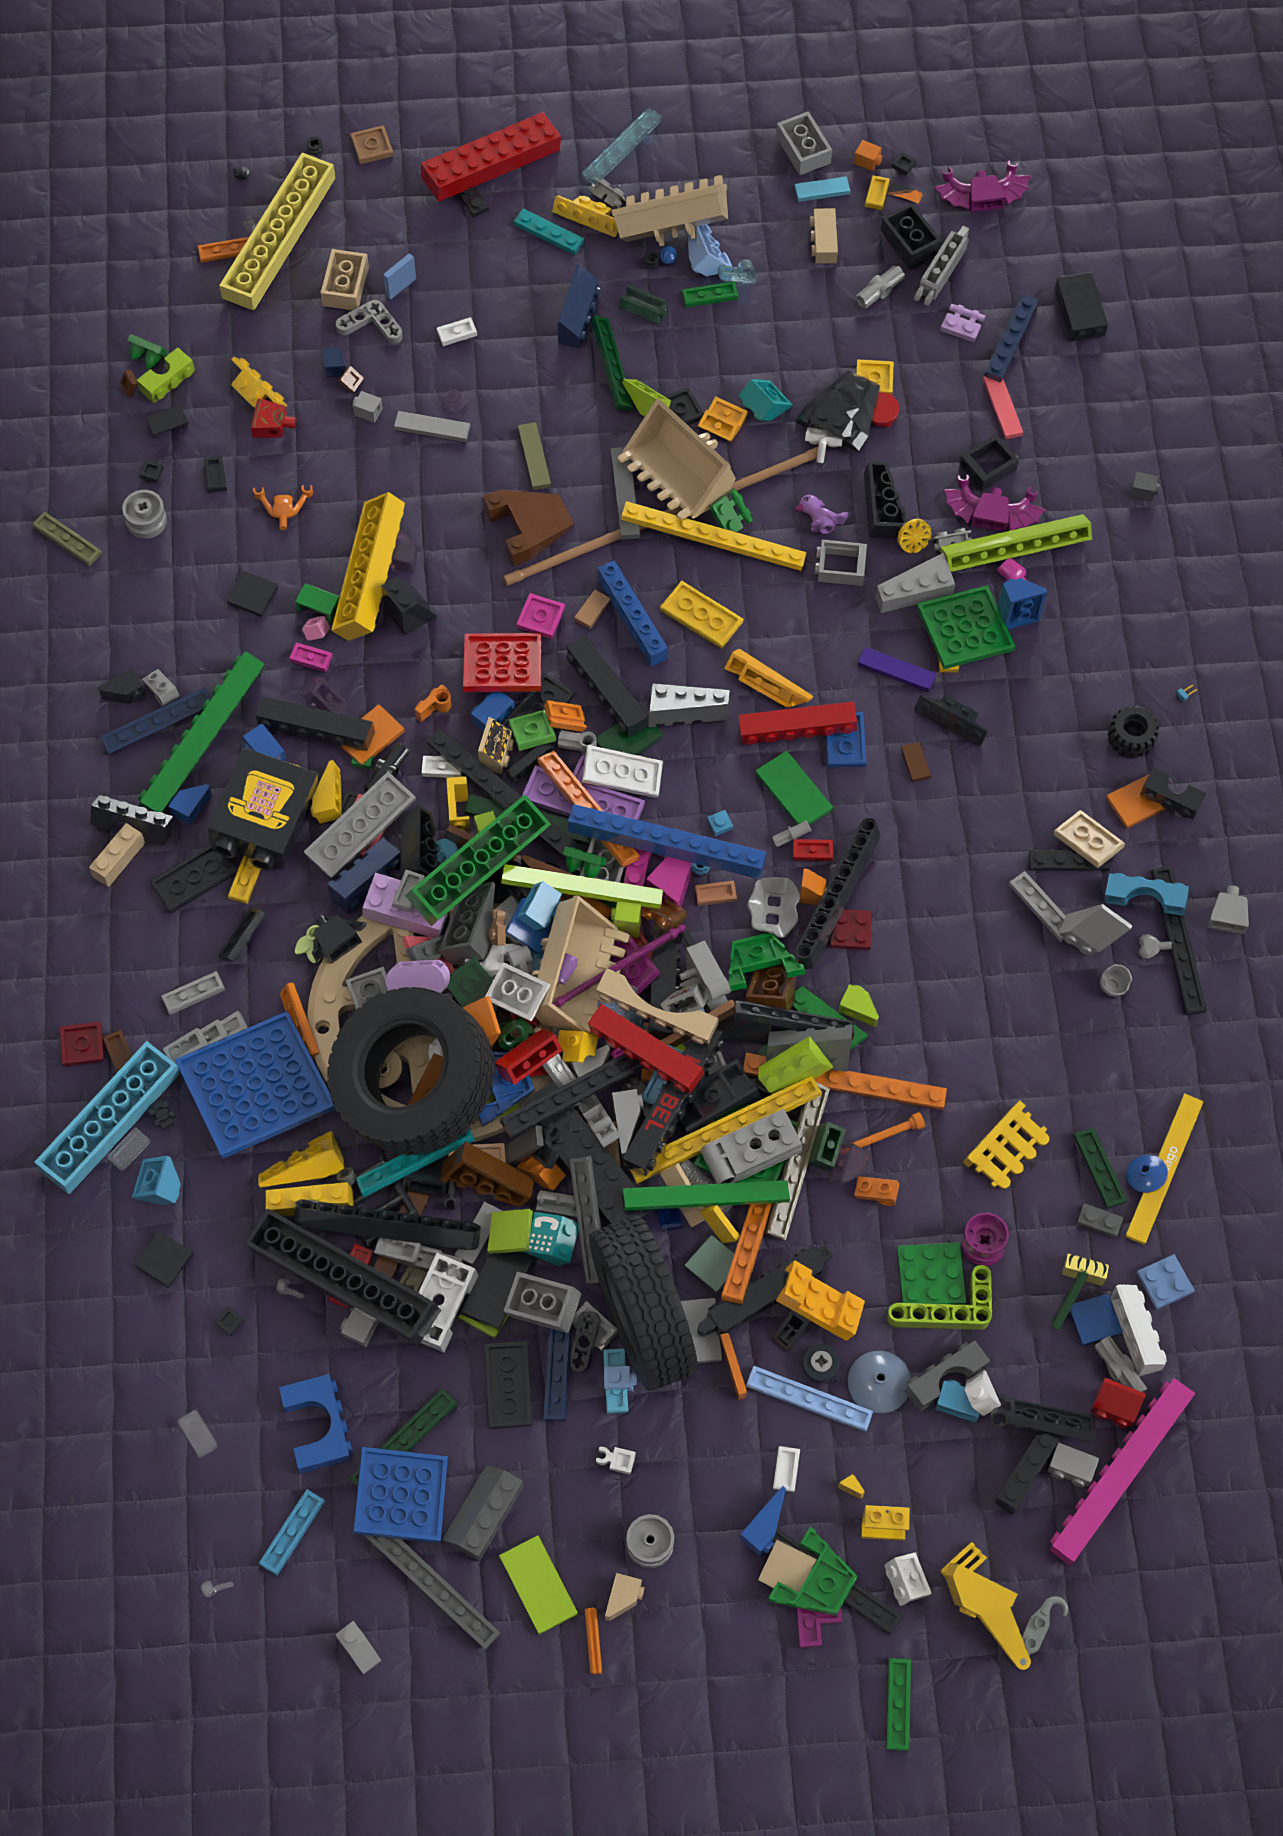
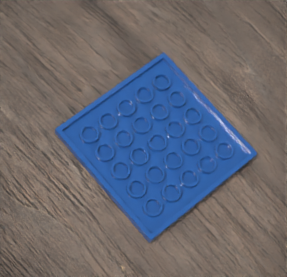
M288 1011L175 1059L222 1159L335 1110L329 1091Z

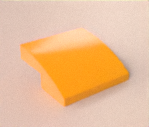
M715 396L711 406L705 411L698 427L731 442L744 423L748 411Z

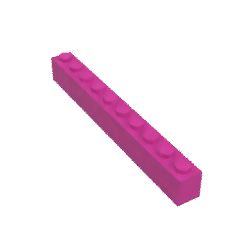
M1175 1378L1171 1383L1165 1382L1159 1391L1162 1393L1161 1397L1158 1400L1156 1398L1152 1400L1147 1407L1150 1412L1147 1416L1142 1414L1136 1422L1137 1430L1134 1433L1132 1431L1128 1433L1123 1440L1126 1445L1123 1449L1118 1447L1112 1455L1113 1463L1110 1466L1106 1464L1099 1473L1102 1476L1098 1483L1093 1481L1087 1490L1090 1493L1086 1500L1081 1498L1075 1506V1509L1078 1510L1074 1516L1069 1514L1062 1524L1065 1529L1061 1534L1056 1532L1050 1543L1053 1545L1050 1551L1071 1566L1195 1395L1192 1390Z

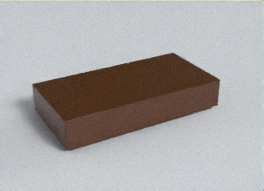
M920 742L901 746V752L912 783L930 779L931 773Z
M122 1030L102 1037L116 1072L132 1057Z

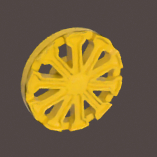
M922 519L908 521L899 531V546L908 553L921 551L922 548L928 545V541L931 539L930 526Z

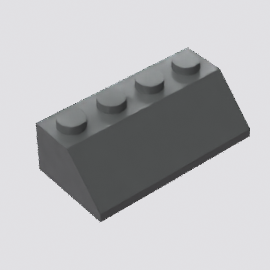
M486 1465L442 1541L480 1562L524 1487L523 1481L505 1470Z

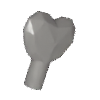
M1149 934L1142 935L1139 938V944L1141 945L1139 955L1142 958L1148 959L1155 956L1160 950L1172 949L1171 941L1160 942L1156 937Z

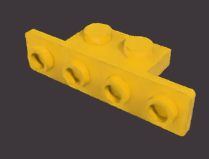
M559 195L555 197L553 213L610 236H617L618 228L615 218L609 216L611 208L607 207L604 203L594 202L586 196H579L574 201Z
M236 357L231 359L242 370L231 385L254 408L256 407L257 398L265 400L267 397L274 403L287 407L283 402L284 398L279 393H274L271 390L273 387L265 380L262 381L260 379L261 375L256 370H251L248 367L250 364L245 359H238Z

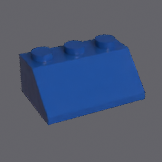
M1022 578L1010 579L1003 583L998 609L1008 630L1040 621L1047 595L1045 588Z

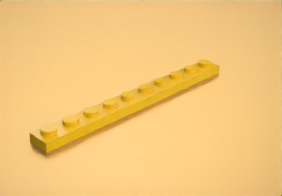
M627 501L621 516L623 521L799 571L802 570L807 553L684 518L680 520L676 515Z
M810 1076L667 1144L662 1154L659 1153L654 1170L652 1172L649 1171L647 1176L631 1169L629 1170L638 1184L677 1163L684 1162L700 1154V1149L706 1144L779 1110L784 1109L785 1112H788L821 1096L822 1092L813 1076Z

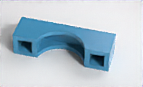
M1109 873L1105 903L1125 906L1133 897L1149 895L1156 898L1162 904L1164 913L1184 916L1189 886H1185L1182 883H1165V881L1159 879L1154 881L1147 880L1141 876L1129 877L1122 873Z

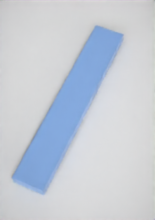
M753 1366L746 1387L863 1432L867 1431L873 1414L872 1410Z

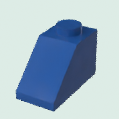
M205 784L179 791L169 802L171 815L192 825L212 796L210 786Z

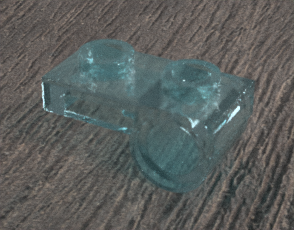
M748 259L741 260L737 267L719 265L717 271L720 279L726 282L738 281L742 284H755L757 278L754 265Z

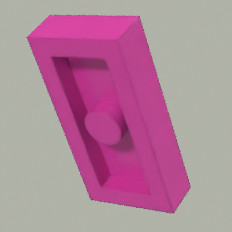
M296 642L289 659L292 663L326 672L333 655L330 652Z

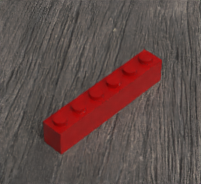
M854 701L739 715L742 744L753 745L757 742L771 743L783 739L793 740L800 737L812 738L818 735L830 736L835 733L849 734L857 731Z
M602 1003L588 1021L589 1032L597 1038L603 1037L607 1040L606 1043L614 1049L620 1048L624 1051L623 1054L631 1060L637 1059L640 1061V1065L648 1071L651 1069L656 1071L659 1078L666 1082L670 1080L674 1083V1087L681 1092L687 1091L691 1094L704 1075L701 1066Z

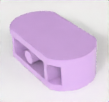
M440 960L398 962L386 976L388 991L392 989L398 990V988L421 987L442 993L450 982L449 970Z

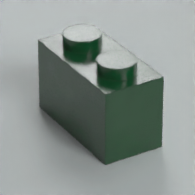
M830 1122L819 1125L808 1164L824 1171L834 1168L846 1129Z

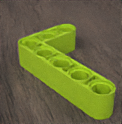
M978 1265L973 1269L970 1277V1305L895 1303L888 1310L887 1322L892 1327L985 1329L992 1318L991 1271L984 1265ZM983 1274L986 1279L978 1280L975 1275ZM983 1294L986 1300L980 1301L976 1298V1295ZM899 1312L902 1318L896 1319L892 1316V1313ZM919 1312L923 1315V1318L916 1319L913 1313ZM941 1313L943 1314L944 1319L937 1320L934 1317V1314ZM958 1313L963 1314L965 1320L960 1321L956 1319L955 1315ZM983 1314L986 1317V1321H979L976 1315Z

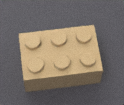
M332 249L321 290L323 306L355 310L359 307L369 269L367 254Z

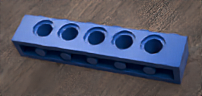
M615 560L598 567V581L607 596L611 598L613 606L650 667L667 660L668 647Z

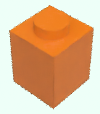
M862 140L855 152L854 164L873 171L876 165L879 166L882 161V147Z

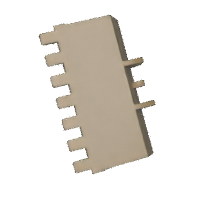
M719 175L714 177L713 186H708V180L702 179L699 181V189L694 190L693 182L685 183V192L679 193L678 185L670 187V195L665 197L664 189L656 190V199L651 200L649 192L642 193L641 202L635 203L634 195L628 196L626 207L611 210L616 221L619 236L626 242L655 236L660 246H664L665 233L672 232L673 238L678 237V230L686 229L690 238L695 239L696 226L728 219L727 185L723 184V177Z
M573 896L572 899L558 903L549 938L541 939L540 945H543L542 950L545 953L543 959L540 960V971H533L531 976L550 984L535 1014V1017L543 1025L567 1031H584L590 1034L588 1021L598 1009V1002L609 1005L612 1003V1001L608 1003L599 998L600 995L596 991L599 983L565 1002L562 1007H556L552 1002L558 996L566 994L595 975L603 972L606 968L616 964L609 961L610 956L624 958L625 949L613 945L615 940L627 943L629 934L619 931L618 927L580 896ZM565 953L578 959V966L565 985L557 983Z

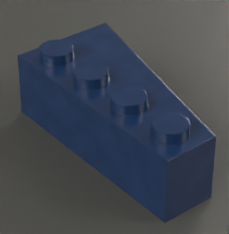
M384 838L366 851L363 860L358 858L354 861L348 872L343 870L336 882L331 880L327 884L331 901L347 914L352 910L358 909L361 901L367 897L375 873L388 876L393 869H397L401 864V852Z

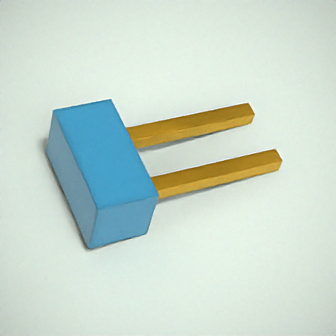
M1192 684L1184 690L1182 688L1179 689L1176 695L1184 702L1197 689L1187 694L1185 691L1193 687Z

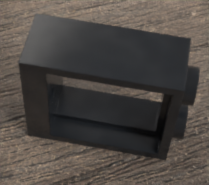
M995 434L962 454L959 466L977 487L983 491L1017 470L1019 459L1017 454L1007 447L1006 442ZM994 447L1006 463L986 474L974 459Z

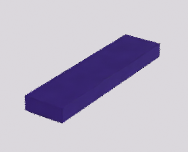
M865 647L858 662V666L927 692L930 691L936 677L934 672Z

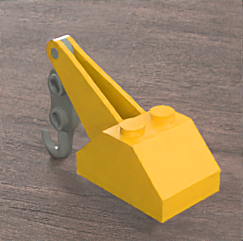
M949 1563L944 1574L954 1604L960 1607L959 1612L973 1618L977 1615L1015 1667L1021 1670H1025L1030 1666V1654L1038 1651L1050 1625L1049 1619L1052 1605L1060 1604L1063 1607L1064 1617L1068 1613V1605L1061 1597L1052 1596L1046 1599L1042 1607L1030 1617L1021 1637L1010 1608L1013 1606L1018 1595L1017 1593L956 1563Z

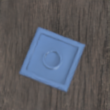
M410 253L383 274L385 293L388 299L391 300L416 280L414 257Z

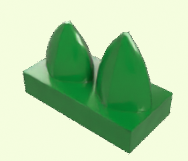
M130 334L127 340L131 343L130 356L133 360L140 357L147 350L145 355L147 370L155 366L161 357L165 358L168 353L163 347Z
M572 847L564 848L563 854L567 855L566 865L570 873L576 871L582 862L585 861L584 876L595 878L601 866L606 865L607 858Z

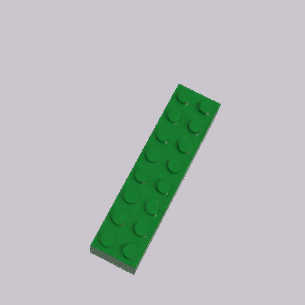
M523 795L405 895L406 898L426 921L433 926L542 834L551 823L526 795Z

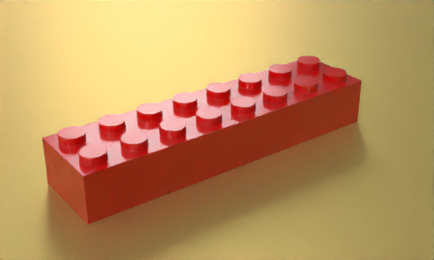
M544 112L422 162L421 178L439 202L560 151L561 135Z

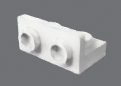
M916 1553L896 1557L885 1564L887 1577L890 1579L894 1595L900 1606L932 1594Z

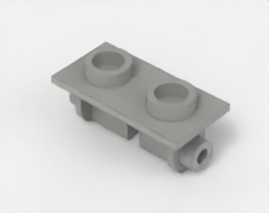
M594 177L597 183L595 185L592 184L590 187L593 195L601 200L607 195L604 202L613 208H619L622 204L621 200L626 202V199L623 197L624 193L616 187L612 189L606 180L602 178L598 180Z
M965 528L954 530L952 534H947V531L936 533V537L931 539L936 541L934 543L935 551L941 552V546L950 545L952 542L959 543L972 540L971 537H968L971 530L966 531Z
M540 1190L537 1197V1211L577 1217L574 1196Z

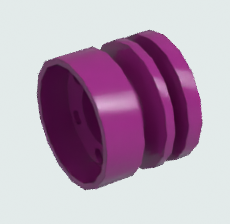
M979 1213L971 1217L966 1224L962 1241V1251L968 1261L977 1266L984 1265L987 1267L1001 1260L1004 1256L1009 1237L1008 1227L1003 1219L991 1213Z

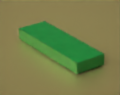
M735 281L682 289L685 308L738 300Z

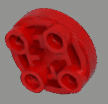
M879 392L871 424L890 427L898 417L899 403L892 395Z

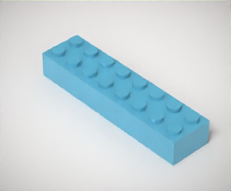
M146 1041L34 1162L38 1170L66 1193L70 1194L147 1111L150 1105L180 1075L177 1064Z

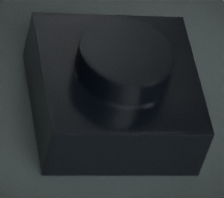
M901 152L892 163V168L907 176L916 165V159Z
M145 460L139 477L143 480L158 483L164 466L160 463Z
M227 1306L214 1323L229 1336H232L245 1320Z

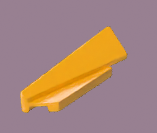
M741 649L732 652L724 668L740 675L738 680L787 708L809 702L813 698L811 694Z

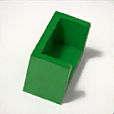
M305 583L295 603L298 611L301 612L303 607L327 615V621L332 623L340 597Z

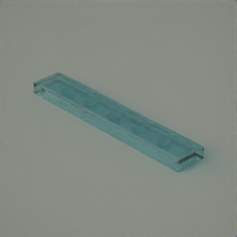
M648 107L582 172V177L594 185L597 183L594 177L598 180L603 179L662 121V116Z

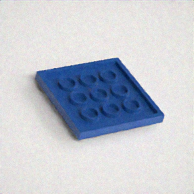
M362 1447L353 1534L440 1543L448 1456Z

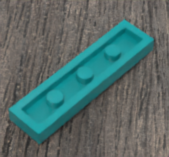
M522 209L514 220L515 226L573 255L577 253L584 243V238L525 209Z

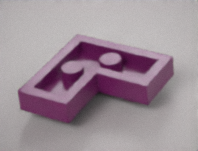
M797 1608L799 1648L822 1647L821 1625L842 1623L841 1608L836 1616Z

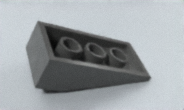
M494 882L481 884L455 906L439 952L452 965L463 964L466 959H472L474 956L478 961L484 960L490 944L488 933L492 923Z

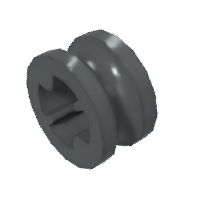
M348 1167L339 1172L337 1180L341 1183L348 1182L351 1186L357 1181L356 1178L358 1176L351 1167Z

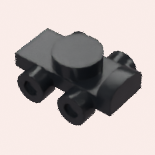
M160 1099L150 1105L151 1109L148 1112L151 1117L156 1116L157 1119L154 1122L157 1127L162 1126L164 1130L174 1124L172 1119L175 1118L172 1110L169 1112L166 1110L170 1108L166 1100L162 1102Z

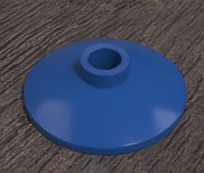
M1154 1155L1137 1157L1129 1164L1126 1172L1129 1185L1141 1193H1150L1160 1189L1168 1176L1166 1164L1162 1159ZM1145 1169H1149L1148 1172H1142Z

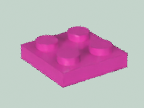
M529 593L516 626L518 629L531 633H541V636L553 639L565 610V604Z

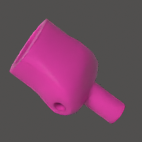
M1012 558L1007 559L997 570L1006 581L1019 578L1026 580L1024 578L1026 575L1025 568L1016 563Z

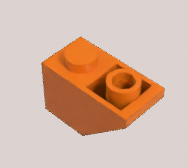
M531 1154L521 1160V1163L517 1166L521 1172L534 1178V1181L541 1187L554 1190L566 1176L556 1163L553 1169H547Z

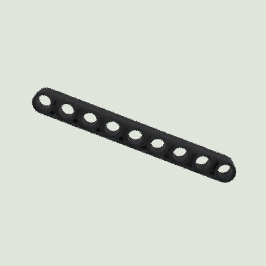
M865 818L860 822L795 950L799 964H802L805 969H811L817 964L880 839L881 834L877 822L873 818Z
M306 1199L298 1200L295 1204L294 1223L304 1228L464 1250H475L479 1247L481 1226L473 1222Z

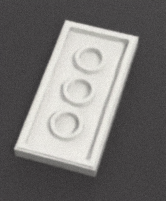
M587 745L582 783L657 798L659 796L663 761Z

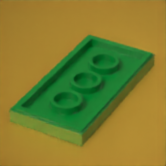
M785 751L756 770L755 774L797 825L807 820L810 826L833 811V806L788 751Z

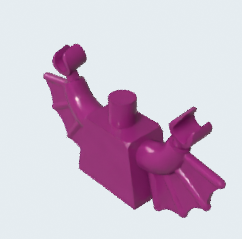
M1009 160L1006 168L1007 173L1004 178L998 180L996 176H986V172L980 170L976 172V177L971 179L970 184H966L953 178V169L948 167V173L942 171L943 180L949 183L935 186L934 190L940 193L942 200L950 202L953 207H963L968 210L970 206V212L1003 209L1005 201L1007 205H1010L1014 200L1021 199L1024 191L1029 190L1028 181L1031 179V176L1014 175L1017 171L1018 162H1016V165H1011Z
M967 474L965 480H962L960 475L958 476V487L962 488L961 490H943L947 496L946 505L953 509L954 516L963 518L966 523H969L973 516L972 527L1003 533L1006 532L1008 523L1009 531L1025 528L1032 523H1038L1040 515L1046 512V509L1030 504V502L1035 501L1038 491L1035 494L1030 493L1032 487L1027 489L1025 498L1018 503H1009L1007 497L1001 496L1002 490L996 487L991 489L990 494L983 493L981 498L972 494L968 487L969 476Z

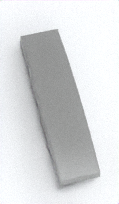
M237 1011L222 1021L217 1019L202 1029L196 1028L164 1047L163 1050L166 1056L176 1063L175 1059L248 1027L241 1013Z
M595 1094L578 1104L579 1109L603 1147L621 1137Z
M379 1238L374 1252L382 1257L427 1272L436 1253L463 1263L462 1258L444 1254L441 1250L421 1246L420 1243Z

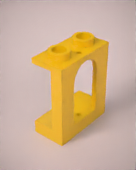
M466 777L447 778L450 825L471 834L469 816L457 817L456 802L468 801Z
M866 1505L862 1514L861 1538L905 1541V1530H909L910 1508Z

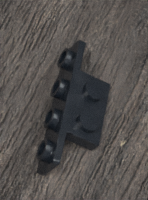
M923 694L919 696L914 711L978 746L983 744L988 730L974 723L979 713L946 695L939 702Z

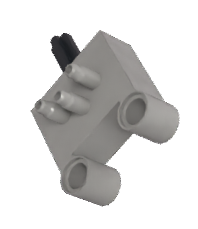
M684 930L682 933H679L678 937L686 950V971L679 976L681 980H688L679 986L683 989L699 983L707 999L705 1008L709 1013L728 1002L725 995L730 993L731 989L705 940L696 944L690 932Z

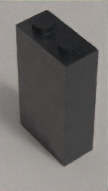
M1092 272L1057 277L1055 291L1070 341H1081L1087 338L1106 336L1108 322Z

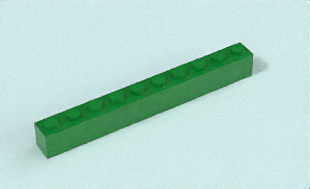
M246 651L242 656L238 655L233 662L234 668L232 671L228 669L222 678L225 680L221 686L218 684L212 692L213 698L211 701L207 699L201 708L204 710L202 714H196L191 722L193 726L190 731L186 729L180 739L183 741L181 744H175L170 752L172 756L169 761L165 759L159 769L162 771L158 776L154 774L148 783L151 785L148 791L143 790L138 797V800H140L138 807L163 813L171 798L175 796L263 669V662Z

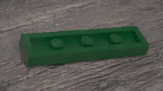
M1094 1127L1075 1133L1073 1137L1106 1209L1126 1203L1125 1194Z

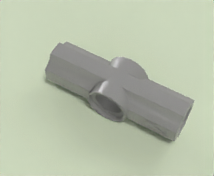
M893 266L883 275L873 277L869 285L856 295L855 299L861 308H867L879 298L884 299L887 297L892 288L904 279L905 274L899 266Z
M1110 1336L1094 1346L1107 1364V1370L1115 1381H1119L1120 1384L1140 1392L1147 1390V1387L1135 1372L1131 1359L1126 1354H1122Z

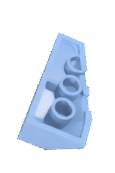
M707 224L695 227V239H691L690 235H688L691 267L696 273H701L705 276L729 272L733 269L726 253H721L719 250L720 244L710 235L712 231Z

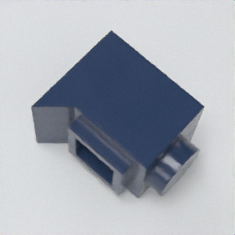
M336 347L324 349L326 377H341L346 370L342 351Z

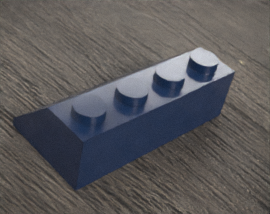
M579 264L576 266L558 320V344L580 348L581 342L585 341L587 333L585 330L591 323L590 314L594 313L596 308L595 299H599L601 288L598 287V279Z

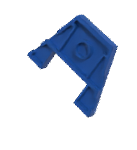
M494 1052V1062L508 1052ZM495 1065L494 1075H492L494 1078L493 1087L490 1088L495 1102L486 1104L482 1114L478 1115L482 1127L534 1092V1086L529 1075L513 1085L502 1079Z

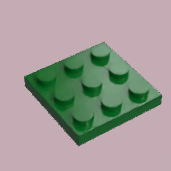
M960 1242L897 1246L902 1303L966 1305Z

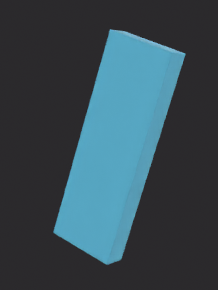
M846 176L795 184V192L798 202L849 195L850 187Z
M625 1349L603 1350L604 1367L626 1366ZM627 1389L606 1390L607 1414L628 1413Z

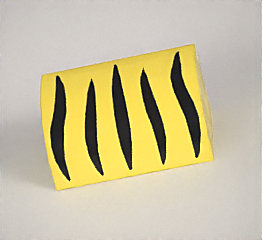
M1068 1253L1062 1275L1076 1278L1079 1270L1084 1269L1089 1273L1086 1282L1103 1286L1107 1278L1109 1265Z

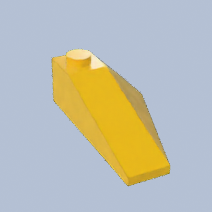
M330 1131L307 1143L309 1145L308 1148L301 1152H298V1150L294 1151L286 1162L279 1161L258 1175L259 1186H273L338 1174L344 1169V1159L333 1132Z

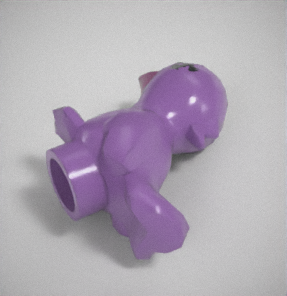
M810 494L803 496L796 507V511L805 512L812 517L811 531L816 533L820 531L822 534L832 532L837 524L844 525L848 518V512L836 514L826 508H822L825 505L822 503V500Z

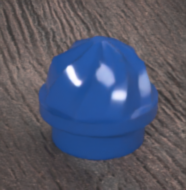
M671 246L663 247L659 254L661 262L665 265L674 263L677 259L676 249Z

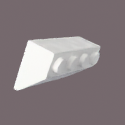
M1117 1285L1110 1296V1300L1121 1326L1122 1334L1137 1375L1143 1376L1162 1370L1166 1365L1165 1362H1167L1166 1355L1159 1348V1336L1157 1331L1152 1329V1317L1150 1312L1146 1311L1144 1307L1145 1299L1142 1291L1138 1290L1137 1285Z

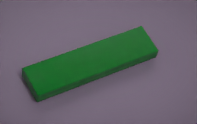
M888 1659L886 1750L909 1751L911 1659Z

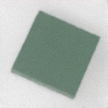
M711 1235L685 1264L684 1268L717 1294L726 1283L734 1253Z

